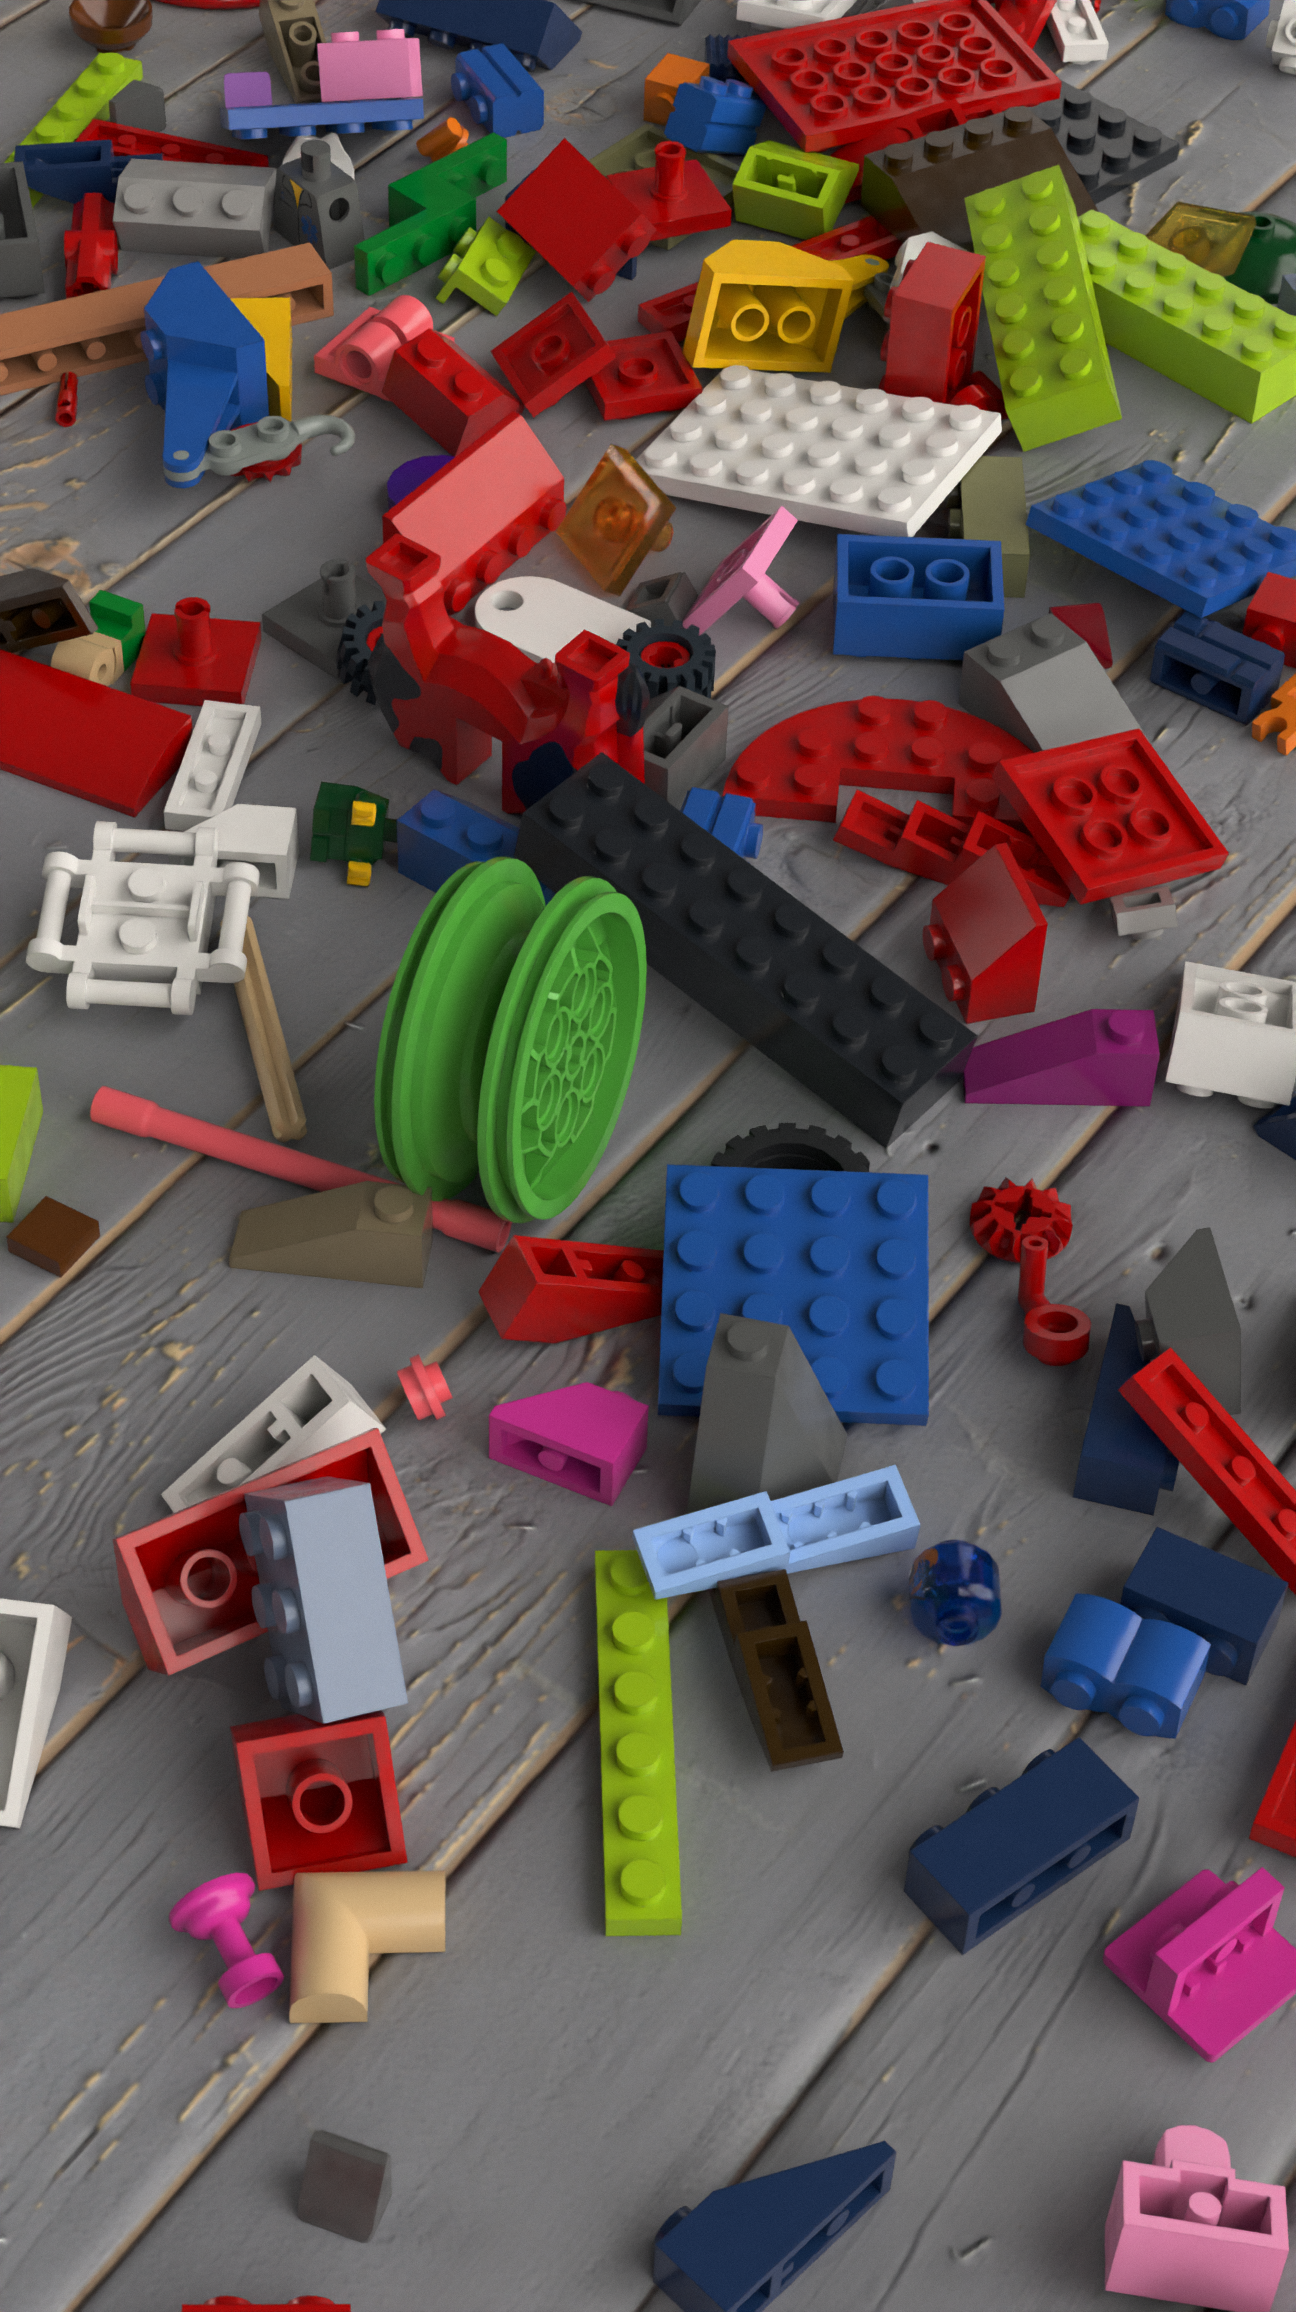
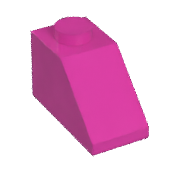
M589 1382L496 1405L489 1414V1458L613 1506L647 1449L649 1405L638 1402L623 1392L610 1391Z

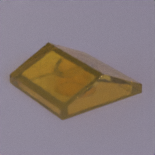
M1177 201L1145 236L1169 251L1183 255L1188 261L1201 268L1225 277L1235 273L1256 226V220L1253 215Z

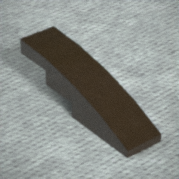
M786 1569L717 1581L716 1588L708 1590L734 1674L771 1772L842 1758L844 1753L808 1623L807 1620L800 1621Z

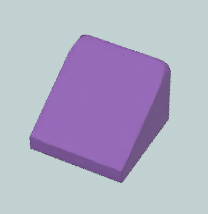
M241 72L224 75L226 108L272 105L271 80L268 72Z

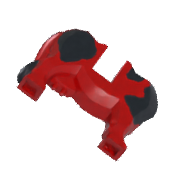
M396 533L365 558L368 573L381 586L386 597L382 621L383 634L377 641L368 660V676L379 707L401 747L430 758L444 777L457 786L492 756V737L502 742V811L508 814L523 815L524 811L601 752L645 784L643 728L650 694L639 668L634 663L629 664V652L584 629L555 654V663H552L548 658L541 659L539 663H536L509 641L486 630L464 625L448 616L443 601V586L437 577L441 567V556Z

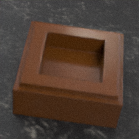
M45 1196L6 1236L8 1251L61 1278L100 1237L99 1221Z

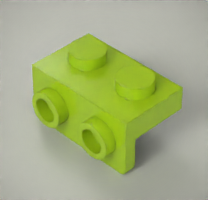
M488 216L477 232L469 227L453 249L454 253L437 276L444 284L435 299L444 304L457 287L495 316H498L507 304L536 251L527 245L519 235L508 231Z

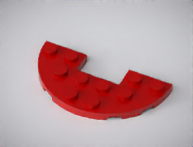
M871 695L859 700L837 702L798 713L763 732L747 746L733 764L726 779L722 797L728 793L752 798L753 802L756 803L755 816L836 823L839 785L953 795V818L970 825L976 813L980 811L1034 838L992 777L999 761L1034 752L1020 740L992 723L969 713L946 707L938 701L885 699L881 696Z

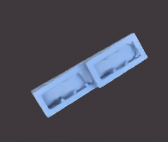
M892 1465L770 1501L767 1491L635 1529L633 1530L632 1538L654 1599L657 1600L716 1588L717 1581L786 1569L788 1574L915 1549L920 1522L897 1466Z

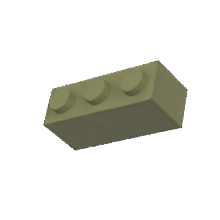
M981 456L946 497V508H949L947 537L948 539L1001 541L1004 597L1024 598L1030 560L1028 526L1026 525L1027 511L1022 457Z

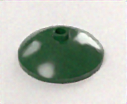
M1258 211L1220 215L1207 220L1189 233L1184 241L1182 255L1188 261L1211 273L1222 276L1226 281L1246 292L1260 296L1265 302L1278 304L1283 275L1296 273V223L1274 214Z

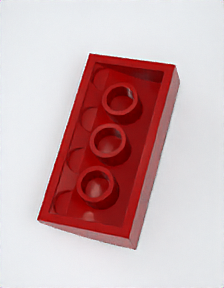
M0 649V769L135 818L179 769L193 733L191 715Z

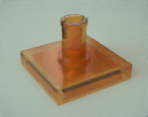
M610 444L556 533L604 592L621 596L650 549L655 552H662L670 545L674 531L672 523L668 521L676 507L626 449Z

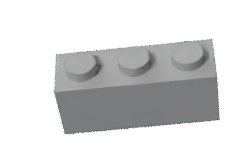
M131 159L118 177L113 224L122 251L244 258L268 252L276 185V168Z

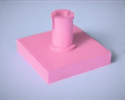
M781 506L723 559L683 619V627L687 629L691 624L698 627L700 636L742 597L769 620L774 628L778 629L794 613L799 605V601L793 599L765 572L798 520Z

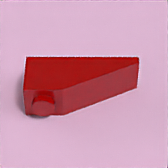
M513 1235L478 1293L501 1339L560 1343L661 1315L664 1250Z

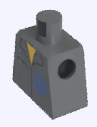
M309 140L301 145L300 158L280 165L276 171L273 227L276 232L294 246L310 242L330 270L354 260V245L365 240L358 188L352 177L331 162L330 145L327 142Z

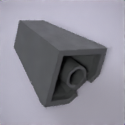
M720 1313L706 1365L687 1514L767 1491L770 1501L837 1482L847 1433L788 1325Z

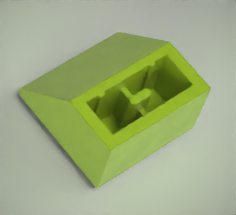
M771 140L750 146L732 183L736 221L805 240L829 232L833 229L859 172V164L812 151L805 153L801 148Z

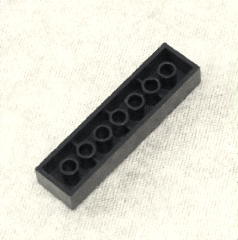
M603 752L523 812L513 858L526 863L532 869L537 879L555 893L574 879L582 876H592L609 882L617 893L627 896L636 907L642 922L646 945V961L650 967L883 1147L888 1148L960 1081L978 1035Z

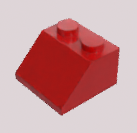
M431 328L394 350L382 389V393L454 457L511 411L522 414L525 408L524 404L456 343Z
M1007 843L994 845L932 899L930 925H925L922 931L926 956L930 961L936 960L942 972V985L945 996L949 1002H956L966 1024L1035 1012L1048 923Z
M382 1710L325 1724L295 1714L230 1726L241 1801L259 1891L294 1885L296 1873L362 1872L408 1863L386 1717Z

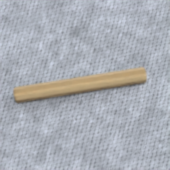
M247 916L242 953L247 957L245 977L243 980L234 983L273 1136L283 1143L290 1139L300 1140L307 1133L305 1125L306 1116L252 919Z

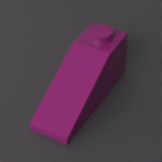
M1090 1009L974 1046L962 1074L965 1103L1150 1106L1160 1056L1154 1010Z

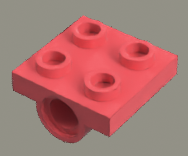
M409 295L396 297L382 310L369 307L314 355L315 373L336 380L340 384L349 385L373 394L383 400L391 401L382 393V389L394 350L427 329L431 328L433 330V321L428 309L418 299ZM438 332L455 343L454 337Z

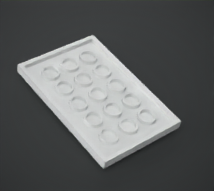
M734 365L722 369L702 390V393L626 469L629 488L772 515L783 506L800 521L877 536L913 537L1002 432L1001 413L980 410L973 405L956 406L933 402L927 397L910 398L887 394L880 389L864 390L841 386L834 381L817 382L795 378L788 373L771 374L750 370L746 366Z

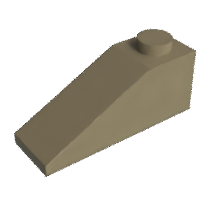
M365 1181L241 1211L229 1257V1267L423 1288L433 1243L432 1188L427 1187L421 1196L413 1193L407 1185Z

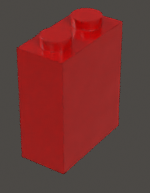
M565 138L497 210V213L588 302L595 295L605 292L612 285L616 273L630 258L637 257L646 249L650 242V237L657 230L646 216Z

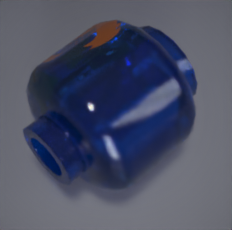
M947 1540L927 1548L914 1560L909 1572L910 1611L914 1626L923 1636L938 1644L962 1646L970 1645L986 1638L997 1628L1002 1616L1000 1574L998 1565L989 1552L966 1541Z

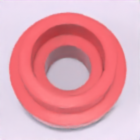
M419 1354L409 1358L412 1365L398 1370L397 1374L418 1421L433 1414L436 1420L445 1417L446 1414L441 1403L453 1397L437 1361L424 1366Z

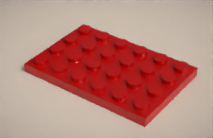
M927 0L728 41L727 58L749 85L753 87V90L805 153L811 151L823 152L830 147L863 141L897 118L955 98L962 110L997 101L1001 111H1004L1010 107H1020L1023 105L1025 107H1034L1041 102L1060 99L1062 81L987 0Z

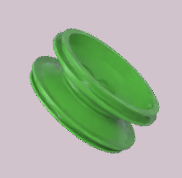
M496 857L486 862L476 861L458 869L439 888L422 914L398 968L384 1017L375 1075V1125L380 1152L389 1172L397 1180L405 1183L413 1193L422 1196L427 1187L432 1188V1201L439 1202L445 1198L450 1199L464 1190L479 1171L482 1188L491 1210L505 1221L522 1224L534 1219L546 1220L557 1216L570 1206L586 1186L603 1156L623 1106L636 1059L643 1021L647 973L645 937L638 911L627 896L617 893L615 888L603 879L582 876L566 884L545 905L541 886L532 869L523 861L510 857Z

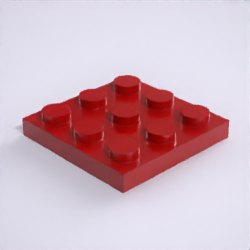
M1139 728L1001 760L998 762L992 775L1001 791L1080 905L1221 869L1229 854Z

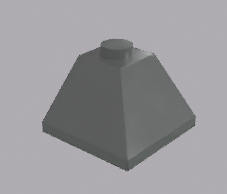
M1211 1228L1197 1229L1145 1291L1146 1319L1135 1321L1139 1353L1142 1361L1154 1360L1171 1347L1230 1415L1240 1414L1241 1328Z

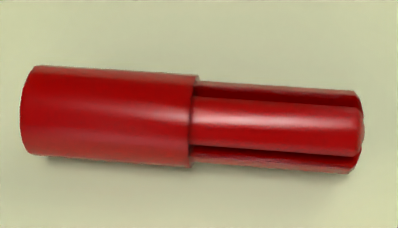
M68 372V380L66 373H63L60 378L55 420L57 424L63 427H70L76 421L78 379L77 375L73 372Z

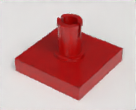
M663 141L655 146V167L607 175V179L657 229L650 237V241L731 226L732 209L698 160L685 161L686 148L679 142Z
M188 597L178 601L175 605L174 615L151 613L130 682L131 695L154 703L202 707L205 700L244 705L262 640L261 623L210 618V604L198 597Z

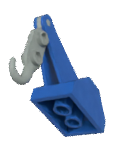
M198 261L171 268L144 308L146 330L141 332V343L144 353L149 360L150 374L145 376L146 391L151 402L154 405H160L165 411L162 458L164 480L168 485L175 488H189L198 484L208 469H212L216 474L226 476L236 474L244 467L267 460H282L306 439L323 434H333L341 438V441L330 449V453L333 456L344 454L353 447L356 438L353 427L345 420L336 416L313 415L295 421H287L280 416H269L265 341ZM258 422V423H256V424L249 425V426H246V427L239 428V429H236V430L231 431L232 429H234V428H236V427H239V426H242V425H245V424H249V423Z

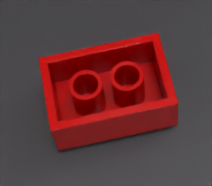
M927 242L916 260L910 259L907 262L901 283L898 287L892 286L885 302L884 315L890 318V330L887 331L881 347L880 359L887 363L886 373L882 376L878 389L883 390L887 394L910 398L927 397L933 402L949 404L959 391L968 386L967 381L973 374L986 256Z

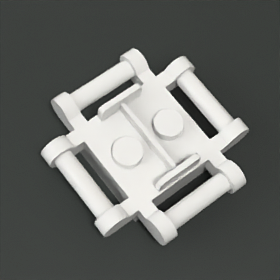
M97 821L93 834L92 860H81L72 854L60 851L51 852L45 856L42 877L46 881L37 936L29 942L26 963L32 969L40 972L69 974L66 987L68 1008L88 1009L91 1003L171 1008L172 1014L192 1015L196 994L201 995L203 982L236 983L245 977L247 957L242 953L250 896L257 892L260 872L254 865L245 862H232L227 864L225 868L216 867L219 849L217 828L198 827L196 833L117 828L116 822ZM116 852L195 856L193 866L115 861ZM70 887L83 888L78 914L79 933L76 946L60 943ZM216 896H226L219 946L212 953H207Z

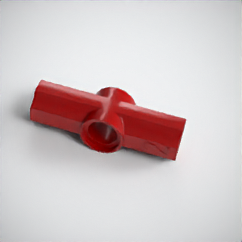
M85 193L83 199L73 206L71 230H65L66 299L110 289L112 275L118 274V245L116 230L113 224L115 203L105 199L102 193Z

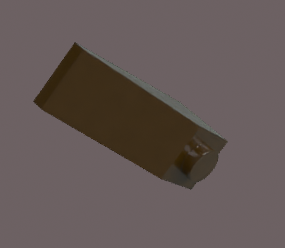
M34 568L0 576V649L14 653L92 635L98 629L70 580Z

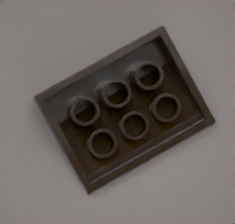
M1024 105L1010 107L1004 112L981 119H972L965 124L943 131H933L926 136L901 144H891L885 149L864 156L860 206L902 243L908 240V237L933 231L963 249L975 253L964 198L1058 164L1075 204L1077 216L1079 217L1091 209L1099 212L1052 128Z

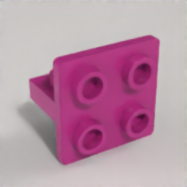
M1263 1867L1240 1885L1233 1880L1225 1884L1212 1871L1204 1869L1109 1944L1104 1950L1103 1963L1205 2061L1213 2063L1296 1994V1948L1273 1928L1285 1887Z

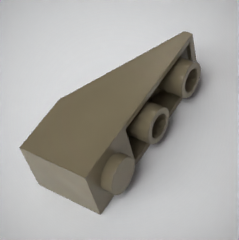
M260 0L258 15L270 55L295 103L321 102L317 44L326 43V39L314 0Z

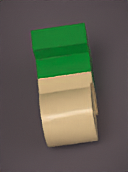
M99 590L89 601L90 615L98 629L92 635L59 642L52 656L51 667L109 687L110 684L113 685L139 656L146 633L144 609L141 603Z

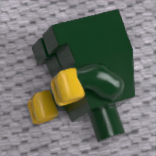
M321 782L313 808L310 860L327 862V859L349 862L347 884L369 886L372 865L378 859H382L386 842L397 843V819L388 818L390 800L358 786Z

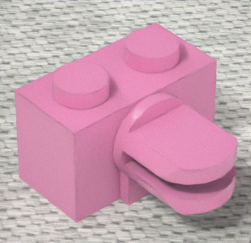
M404 29L376 30L377 40L359 41V32L331 33L332 43L317 44L321 102L423 96L419 38H405Z
M1179 2125L1167 2129L1157 2144L1152 2165L1123 2160L1105 2224V2291L1233 2312H1270L1289 2253L1285 2186L1236 2179L1235 2169H1231L1230 2153L1226 2141L1211 2130L1196 2125Z

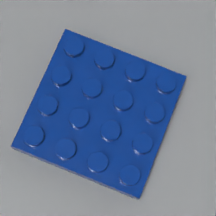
M389 98L219 108L221 128L232 130V137L237 139L268 138L267 128L278 127L279 134L288 137L317 135L316 125H325L326 132L336 134L365 132L364 122H372V129L411 130L413 129V119H424L423 99Z
M1155 460L1143 461L1135 466L1117 471L1104 478L1086 483L1083 486L1031 505L1026 525L1199 618H1203L1254 595L1267 572L1288 578L1296 576L1295 530L1282 526L1276 527L1258 518L1259 515L1254 509L1241 504H1231L1215 496V491L1211 487L1198 482H1188L1173 474L1171 467Z
M667 1164L658 1415L700 1417L706 1365L720 1313L788 1325L840 1422L926 1426L929 1416L928 1175Z

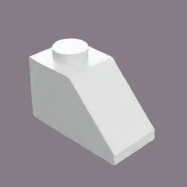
M236 804L184 831L196 833L198 827L217 828L219 849L216 867L225 868L227 864L232 862H245L254 865L259 870L260 876L257 892L251 897L289 899L299 855L297 808ZM168 855L169 865H194L195 856Z

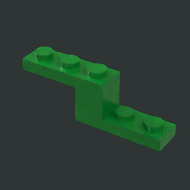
M493 132L389 184L388 209L390 228L354 245L356 289L370 296L454 253L453 249L469 227L477 232L476 197L507 182V139Z

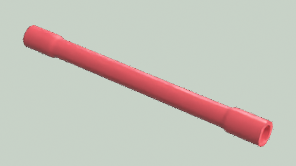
M107 1086L99 1088L92 1101L90 1117L95 1123L139 1137H152L319 1192L365 1181L399 1184L162 1108L154 1101ZM445 1198L439 1202L432 1201L434 1229L440 1230L448 1237L498 1253L503 1250L510 1234L512 1222L501 1219L491 1209L460 1199L449 1200Z

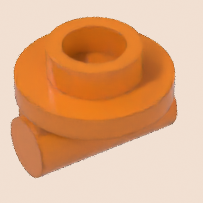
M450 117L417 140L416 146L418 151L425 157L429 156L433 163L469 145L467 143L469 132L455 118Z

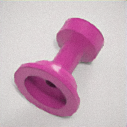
M247 1873L227 1874L203 1883L180 1899L169 1913V1923L177 1932H188L197 1940L213 1939L228 1969L219 1979L218 1986L230 2008L246 2007L264 1999L274 1992L284 1980V1975L275 1957L271 1953L256 1955L240 1925L249 1914L250 1897L255 1889V1883Z

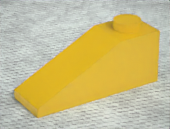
M290 297L230 298L265 341L269 415L280 416L287 421H292V322Z

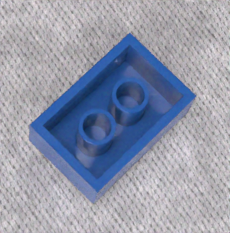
M837 534L833 580V655L963 661L965 651L1001 635L1004 617L1001 541Z

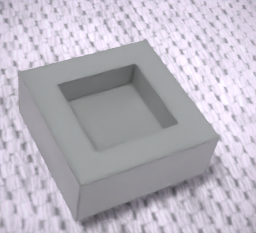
M1168 886L1109 897L1111 915L1118 936L1128 935L1130 938L1138 940L1151 939L1162 935L1164 929L1178 927L1176 905Z

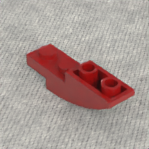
M956 98L934 104L897 118L863 141L849 143L832 153L831 157L859 164V172L845 203L861 199L864 156L866 154L885 149L891 144H901L926 136L933 131H943L956 127L972 119H981L1000 113L1002 111L997 101L964 110L961 109Z

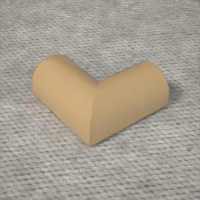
M445 1870L296 1873L293 1891L289 1997L290 2023L368 2022L369 1953L445 1952Z

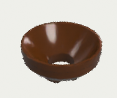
M74 0L69 7V18L74 33L86 43L97 48L98 52L117 53L132 50L136 43L149 32L152 27L153 10L150 0Z

